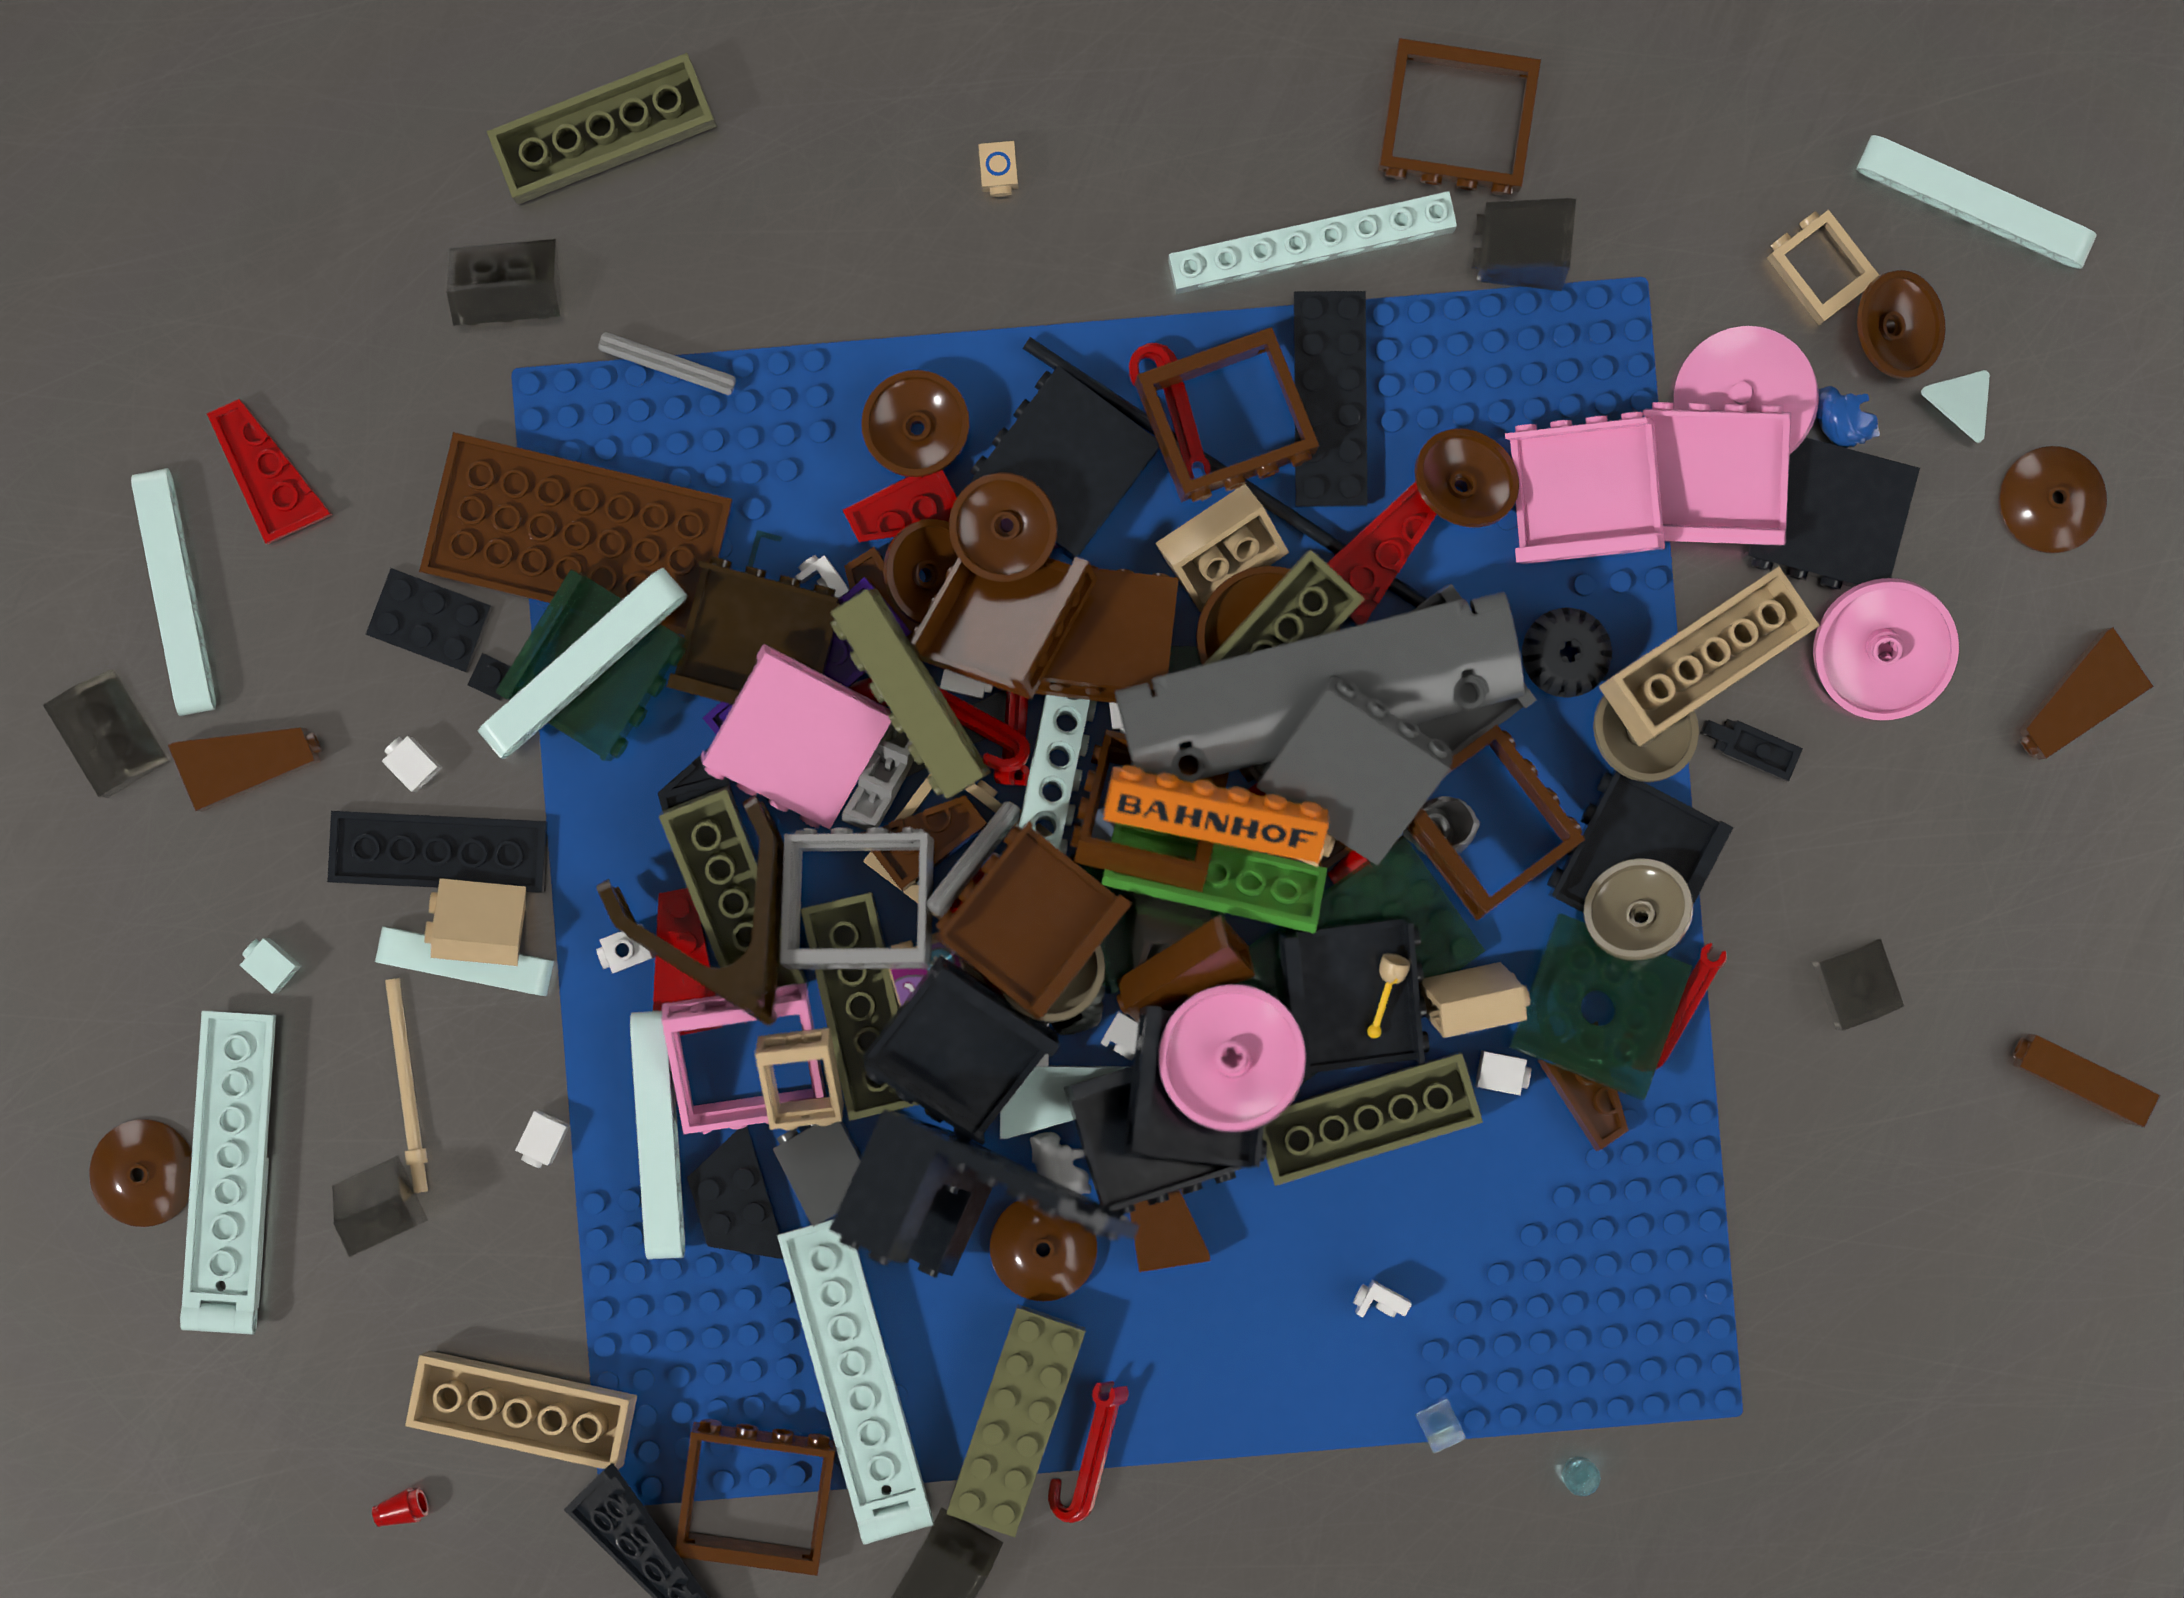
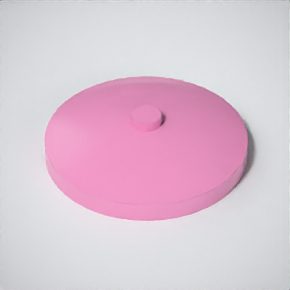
M1757 326L1729 328L1704 340L1685 360L1678 374L1674 389V409L1688 410V403L1710 404V410L1725 411V404L1747 405L1746 411L1761 412V405L1783 406V412L1791 413L1790 454L1804 441L1812 428L1819 402L1816 375L1805 354L1784 335Z
M1895 578L1867 581L1843 593L1825 612L1814 639V664L1817 675L1825 690L1845 710L1872 720L1903 718L1919 712L1931 704L1950 682L1959 654V639L1956 625L1942 602L1926 588L1907 580Z
M1223 985L1209 988L1188 999L1177 1009L1166 1025L1159 1049V1068L1162 1081L1176 1106L1198 1124L1225 1132L1254 1129L1280 1115L1290 1105L1299 1091L1306 1066L1303 1037L1290 1012L1271 995L1256 988L1242 985Z

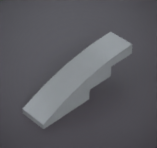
M890 723L865 769L859 776L858 787L842 812V821L866 831L868 828H878L914 762V758L908 749V746L912 744L906 733L902 732L899 734L892 723Z

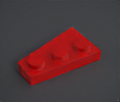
M941 470L924 477H905L842 510L858 542L895 537L906 526L921 520L938 519L949 522L951 510L957 497L944 471Z

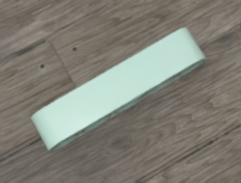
M382 926L375 959L377 963L534 995L547 996L554 964L552 960L519 954L518 966L431 958V944L424 942L425 934Z

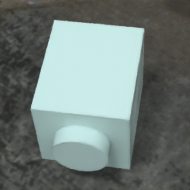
M263 938L261 941L255 939L242 953L245 960L240 964L245 971L272 994L279 993L302 967L271 938Z

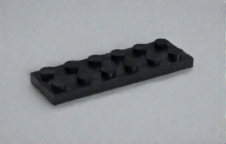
M1294 291V384L1319 444L1315 455H1312V460L1303 462L1301 466L1295 467V507H1367L1366 291ZM1295 425V443H1296V442H1299V441H1302V440H1301V438H1300V435H1299L1298 430H1297L1296 425Z
M331 811L327 882L438 888L441 878L526 887V892L544 893L547 821Z

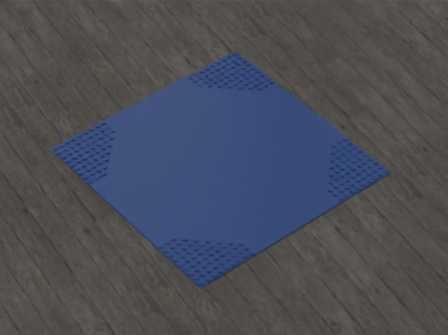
M1644 277L1366 299L1368 506L1295 507V467H1293L1292 463L1278 467L1280 471L1270 477L1259 479V476L1256 475L1247 480L1347 545L1416 481L1415 463L1420 450L1431 437L1442 431L1469 429L1480 432L1499 443L1512 458L1510 440L1505 439V433H1514L1515 426L1536 424L1537 430L1551 428L1550 422L1572 420V426L1586 424L1585 418L1595 416H1607V421L1609 422L1621 420V414L1643 412L1644 409H1652V402H1658L1648 280ZM1293 305L675 355L734 376L736 384L731 395L723 394L625 359L515 368L512 371L511 378L516 442L518 448L733 499L719 557L732 561L731 569L744 572L745 567L750 566L767 571L765 578L779 581L780 575L797 579L795 576L801 572L798 567L814 555L818 559L826 556L849 588L844 565L872 547H877L885 560L887 549L894 537L858 542L842 509L907 477L895 474L880 465L869 452L862 434L861 424L864 406L873 390L885 379L904 371H929L947 379L961 393L969 413V434L960 455L943 469L956 497H958L971 484L974 475L970 471L982 455L988 458L996 448L991 443L1003 427L1009 430L1016 422L1017 418L1013 414L1025 398L1031 402L1038 393V390L1034 387L1046 371H1049L1051 374L1054 372V369L1023 350L1025 343L1030 337L1146 413L1136 386L1131 383L1129 362L1132 354L1139 347L1147 343H1159L1167 346L1174 352L1177 360L1272 327L1294 381ZM1267 352L1184 381L1202 449L1229 467L1295 443V423ZM1145 358L1139 363L1140 373L1157 368L1156 363L1150 358ZM1163 389L1158 390L1156 393L1171 430L1174 431ZM916 424L912 427L913 434L918 435L924 431L922 424ZM1159 449L1078 558L1089 561L1090 565H1094L1099 569L1115 571L1118 569H1129L1134 573L1149 575L1163 573L1177 578L1158 549L1156 542L1234 490L1226 491L1225 487L1212 491V496L1206 500L1201 501L1200 499L1192 502L1189 499L1181 502L1161 449ZM1192 469L1194 479L1203 476L1201 469ZM1455 487L1457 490L1463 492L1459 487ZM1516 502L1503 519L1485 527L1471 528L1459 526L1443 519L1437 514L1396 577L1427 598L1445 585L1452 584L1462 599H1466L1470 610L1471 599L1499 592L1505 593L1517 637L1523 680L1537 700L1527 708H1521L1501 723L1499 727L1513 737L1516 743V750L1523 759L1526 758L1533 763L1537 769L1539 780L1545 787L1551 788L1560 800L1559 806L1567 816L1573 817L1579 823L1581 829H1583L1585 824L1580 822L1584 811L1589 803L1594 805L1597 803L1602 793L1597 790V787L1605 772L1612 773L1614 770L1602 756L1594 736V715L1597 705L1604 695L1599 686L1678 634L1670 541H1664L1665 549L1521 564L1516 563L1515 548H1520ZM1265 509L1289 551L1287 555L1270 566L1291 569L1309 550H1312L1325 563L1335 556L1334 553ZM1061 547L1053 549L1049 558L1072 565L1073 561L1063 554L1064 550ZM920 570L919 577L924 582L926 578L925 573ZM819 573L805 583L800 584V587L814 590L815 584L819 585L817 580L821 578V575ZM1179 581L1168 674L1201 666L1196 646L1197 624L1201 612H1199ZM1387 589V592L1371 613L1366 624L1409 613L1416 607ZM529 598L535 677H537L555 661L564 611L567 607ZM567 608L593 624H596L604 617ZM1558 608H1575L1591 614L1601 622L1611 641L1612 660L1606 676L1593 690L1576 697H1558L1541 690L1532 682L1523 665L1522 645L1528 629L1541 615ZM1348 617L1340 625V630L1356 627V625ZM655 628L621 657L576 737L549 722L539 730L590 1385L637 1395L624 1465L618 1471L643 1506L682 1503L690 1436L694 1422H700L703 1419H714L722 1422L723 1426L736 1427L738 1424H751L758 1427L760 1431L772 1432L773 1429H787L796 1436L808 1437L809 1434L816 1433L826 1435L830 1438L829 1440L834 1441L784 1258L778 1259L707 1246L687 1177L738 1129L724 1128L712 1130L707 1134H703V1132L684 1134L677 1097L676 1111L685 1256L683 1258L665 1259L646 1258L630 1016L632 1012L653 1011L655 958L617 973H612L610 967L603 969L596 949L602 947L600 939L621 931L613 925L599 896L596 885L609 878L612 887H619L637 924H643L646 930L657 935L659 893L688 888L659 818L662 808L658 791L701 755L703 750L705 751L711 746L716 734L702 718L720 703L717 700L667 687L670 673H675L684 635ZM1565 642V648L1560 650V656H1566L1568 662H1572V656L1577 654L1576 647L1571 648L1569 642ZM923 662L937 686L940 687L944 669ZM866 672L857 681L869 678L870 675ZM993 686L992 692H985L983 699L1003 689ZM949 692L971 705L983 700ZM1034 694L1032 699L1028 698L1026 738L1030 744V755L1025 765L1029 770L1045 695ZM1097 701L1093 721H1086L1083 734L1089 735V743L1085 757L1080 755L1078 757L1076 769L1082 770L1079 790L1071 791L1069 804L1075 805L1071 826L1064 825L1062 839L1068 840L1065 855L1073 862L1077 852V847L1070 846L1074 833L1073 824L1080 822L1077 817L1082 797H1090L1091 792L1084 790L1089 769L1096 771L1097 764L1091 763L1095 744L1102 746L1106 730L1120 733V729L1112 730L1109 702ZM1062 715L1057 718V725L1062 731L1070 732L1076 728L1072 717ZM986 738L974 744L982 759L986 753L1002 759L1003 747ZM1183 742L1179 744V747L1190 748L1192 745L1191 742ZM1489 745L1445 776L1427 799L1431 800L1440 796L1457 798L1466 802L1474 811L1480 826L1471 844L1458 855L1490 897L1563 843ZM1054 750L1049 754L1050 761L1055 766L1062 767L1068 764V756L1064 751ZM1109 762L1098 809H1102L1105 806L1113 766L1122 768L1124 765ZM1689 762L1681 771L1667 779L1656 782H1644L1692 807ZM987 766L991 773L980 780H983L998 792L994 798L1001 804L1010 801L1022 810L1027 786L997 784L994 780V769ZM927 768L905 778L879 827L885 826L896 819L930 774ZM1236 770L1229 772L1226 789L1230 790V788L1239 787L1247 790L1255 785L1256 782L1252 780L1248 783L1241 772ZM729 779L736 805L758 857L760 839L743 805V801L752 797V795L740 790L736 786L737 782ZM859 779L830 829L822 825L819 828H814L800 819V814L790 809L787 812L780 811L768 802L767 797L759 793L756 794L759 802L763 801L769 810L783 841L784 834H796V830H804V828L815 829L817 834H831V829L833 828L852 829L853 834L866 831L842 821V812L856 791ZM1046 785L1042 788V794L1046 800L1055 802L1061 799V791L1057 786ZM932 789L913 815L964 795L974 805L987 824L996 813L965 789L948 799L945 798L944 794L938 796ZM1042 819L1035 823V826L1039 823L1054 834V826L1050 821ZM1403 832L1381 860L1383 867L1377 870V875L1339 891L1327 873L1333 870L1343 858L1328 867L1317 927L1406 916L1413 922V926L1417 925L1419 928L1420 947H1415L1416 961H1421L1423 978L1501 962L1510 973L1513 972L1516 979L1522 985L1527 987L1530 1005L1526 1007L1527 1020L1444 1038L1426 1017L1421 1018L1422 1031H1426L1429 1038V1052L1424 1053L1425 1062L1458 1051L1462 1053L1483 1123L1277 1186L1273 1183L1266 1158L1264 1162L1260 1161V1167L1243 1168L1235 1171L1237 1178L1219 1184H1216L1214 1178L1201 1182L1203 1189L1182 1196L1207 1246L1211 1261L1139 1272L1134 1239L1120 1236L1118 1241H1115L1104 1235L1102 1237L1096 1235L1097 1257L1090 1276L1075 1292L1054 1301H1033L1015 1294L1003 1284L994 1270L990 1256V1239L994 1225L1002 1212L1018 1200L1006 1193L1008 1186L998 1182L996 1187L993 1186L953 1276L939 1273L937 1278L919 1271L918 1266L920 1263L910 1259L909 1263L904 1262V1264L890 1260L887 1266L868 1257L870 1251L861 1246L858 1254L884 1347L889 1357L923 1483L958 1480L1018 1304L1086 1327V1332L1037 1474L1080 1470L1096 1407L1092 1396L1093 1389L1098 1383L1114 1381L1113 1388L1127 1386L1129 1395L1127 1401L1119 1405L1104 1468L1740 1416L1743 1413L1708 990L1668 1060L1661 1068L1653 1072L1633 1070L1624 1062L1620 1053L1622 1036L1630 1025L1636 1029L1630 1045L1631 1053L1634 1056H1642L1647 1052L1701 957V950L1704 947L1700 893L1693 905L1692 919L1686 933L1670 949L1668 955L1661 954L1643 960H1627L1607 953L1596 944L1587 929L1584 913L1548 895L1552 889L1547 886L1549 878L1556 866L1561 869L1563 868L1568 855L1563 856L1478 921L1429 857L1423 852L1418 851L1415 845L1404 837ZM980 833L933 868V893ZM1002 840L992 854L995 852L1000 856L1008 845ZM802 851L801 909L873 893L886 949H891L892 945L912 940L913 947L917 946L918 903L863 862L871 851ZM1260 852V853H1264V854H1268V855H1273V856H1277V857H1282V858H1286V859H1290V860H1295V861L1302 862V861L1297 860V859H1294V858H1289V857L1274 855V854H1270V853ZM1076 863L1102 884L1105 869ZM1105 886L1114 895H1122L1131 905L1100 943L1105 963L1102 982L1105 994L1102 1000L1103 1011L1101 1021L1097 1026L1076 1034H1058L1060 1047L1052 1057L1049 1056V1065L1133 1066L1134 1058L1131 1061L1113 1050L1116 1043L1110 1041L1107 1047L1101 1044L1118 1011L1123 1013L1117 1001V995L1120 994L1117 979L1218 916H1221L1247 943L1256 976L1235 985L1261 990L1274 997L1285 1007L1278 932L1296 929ZM801 914L800 949H810ZM933 914L932 934L940 931L935 926L938 923L939 919L936 918ZM704 929L711 968H720ZM620 943L616 948V952L620 957H625L629 953V947L625 943ZM803 969L809 983L807 991L814 1029L828 1028L815 970ZM799 1014L777 1017L775 1023L769 1026L754 1020L726 1024L722 1028L681 1035L680 1040L693 1106L763 1096L755 1056L758 1036L802 1031ZM1596 1021H1598L1601 1031L1599 1038L1603 1052H1607L1610 1065L1608 1070L1612 1084L1618 1091L1629 1130L1599 1151H1595L1537 1061ZM1049 1022V1027L1054 1030L1051 1023ZM1481 1050L1526 1059V1067L1531 1068L1528 1088H1522L1521 1094L1516 1095L1476 1087L1475 1081ZM820 1059L826 1097H830L823 1059ZM1416 1060L1314 1072L1311 1073L1312 1079L1302 1080L1299 1091L1292 1102L1419 1063ZM808 1061L773 1065L778 1094L813 1089ZM844 1100L842 1120L863 1155L881 1114L849 1121ZM920 1105L893 1111L954 1132V1127L945 1121L938 1123L931 1119L925 1113V1108ZM999 1113L984 1132V1147L1035 1172L1037 1170L1036 1165L1032 1162L1030 1138L1037 1134L1056 1133L1061 1139V1145H1068L1070 1148H1080L1083 1150L1074 1120L1008 1139H1000ZM767 1123L748 1125L780 1234L812 1225L773 1151V1148L780 1144L777 1138L790 1130H783L781 1128L770 1130ZM811 1125L799 1126L796 1129L798 1133H801L811 1127ZM1085 1155L1084 1158L1074 1159L1073 1165L1088 1173V1183L1091 1185V1193H1083L1081 1195L1099 1203ZM1130 1213L1124 1214L1131 1221ZM835 1215L826 1219L825 1221L834 1219ZM1040 1243L1037 1245L1036 1251L1039 1255L1046 1256L1050 1253V1246L1047 1243ZM1373 1279L1409 1299L1412 1305L1406 1316L1396 1313L1395 1317H1391L1377 1309L1375 1306L1378 1302L1373 1299L1362 1318L1356 1314L1355 1310L1358 1305L1354 1304L1353 1300L1362 1284L1369 1286ZM702 1441L694 1501L818 1492L823 1457ZM836 1448L830 1490L848 1489ZM597 1468V1474L599 1475L604 1469Z

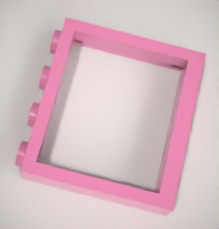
M806 983L776 987L775 1011L777 1012V1017L799 1014L802 1031L814 1030ZM721 996L662 1004V1025L684 1134L696 1132L707 1134L717 1129H742L751 1124H769L764 1096L693 1106L679 1031L757 1020ZM820 1059L808 1060L813 1089L779 1093L780 1103L826 1097Z

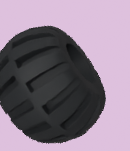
M1558 608L1541 615L1528 629L1522 645L1523 665L1532 682L1546 693L1564 698L1580 696L1597 687L1606 676L1612 660L1611 641L1601 622L1591 614L1575 608ZM1565 642H1569L1571 648L1576 647L1577 654L1572 656V662H1568L1566 656H1560V650L1565 648Z

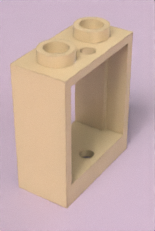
M1829 209L1821 216L1816 211L1799 223L1802 230L1795 236L1791 237L1787 232L1770 245L1774 252L1767 257L1768 261L1818 325L1822 324L1865 291L1868 285L1880 276ZM1823 225L1861 273L1858 278L1824 304L1821 303L1785 256V254Z
M830 1028L758 1036L755 1056L770 1130L779 1128L793 1130L799 1126L814 1124L828 1126L842 1121L844 1100ZM823 1059L830 1097L780 1103L773 1065Z

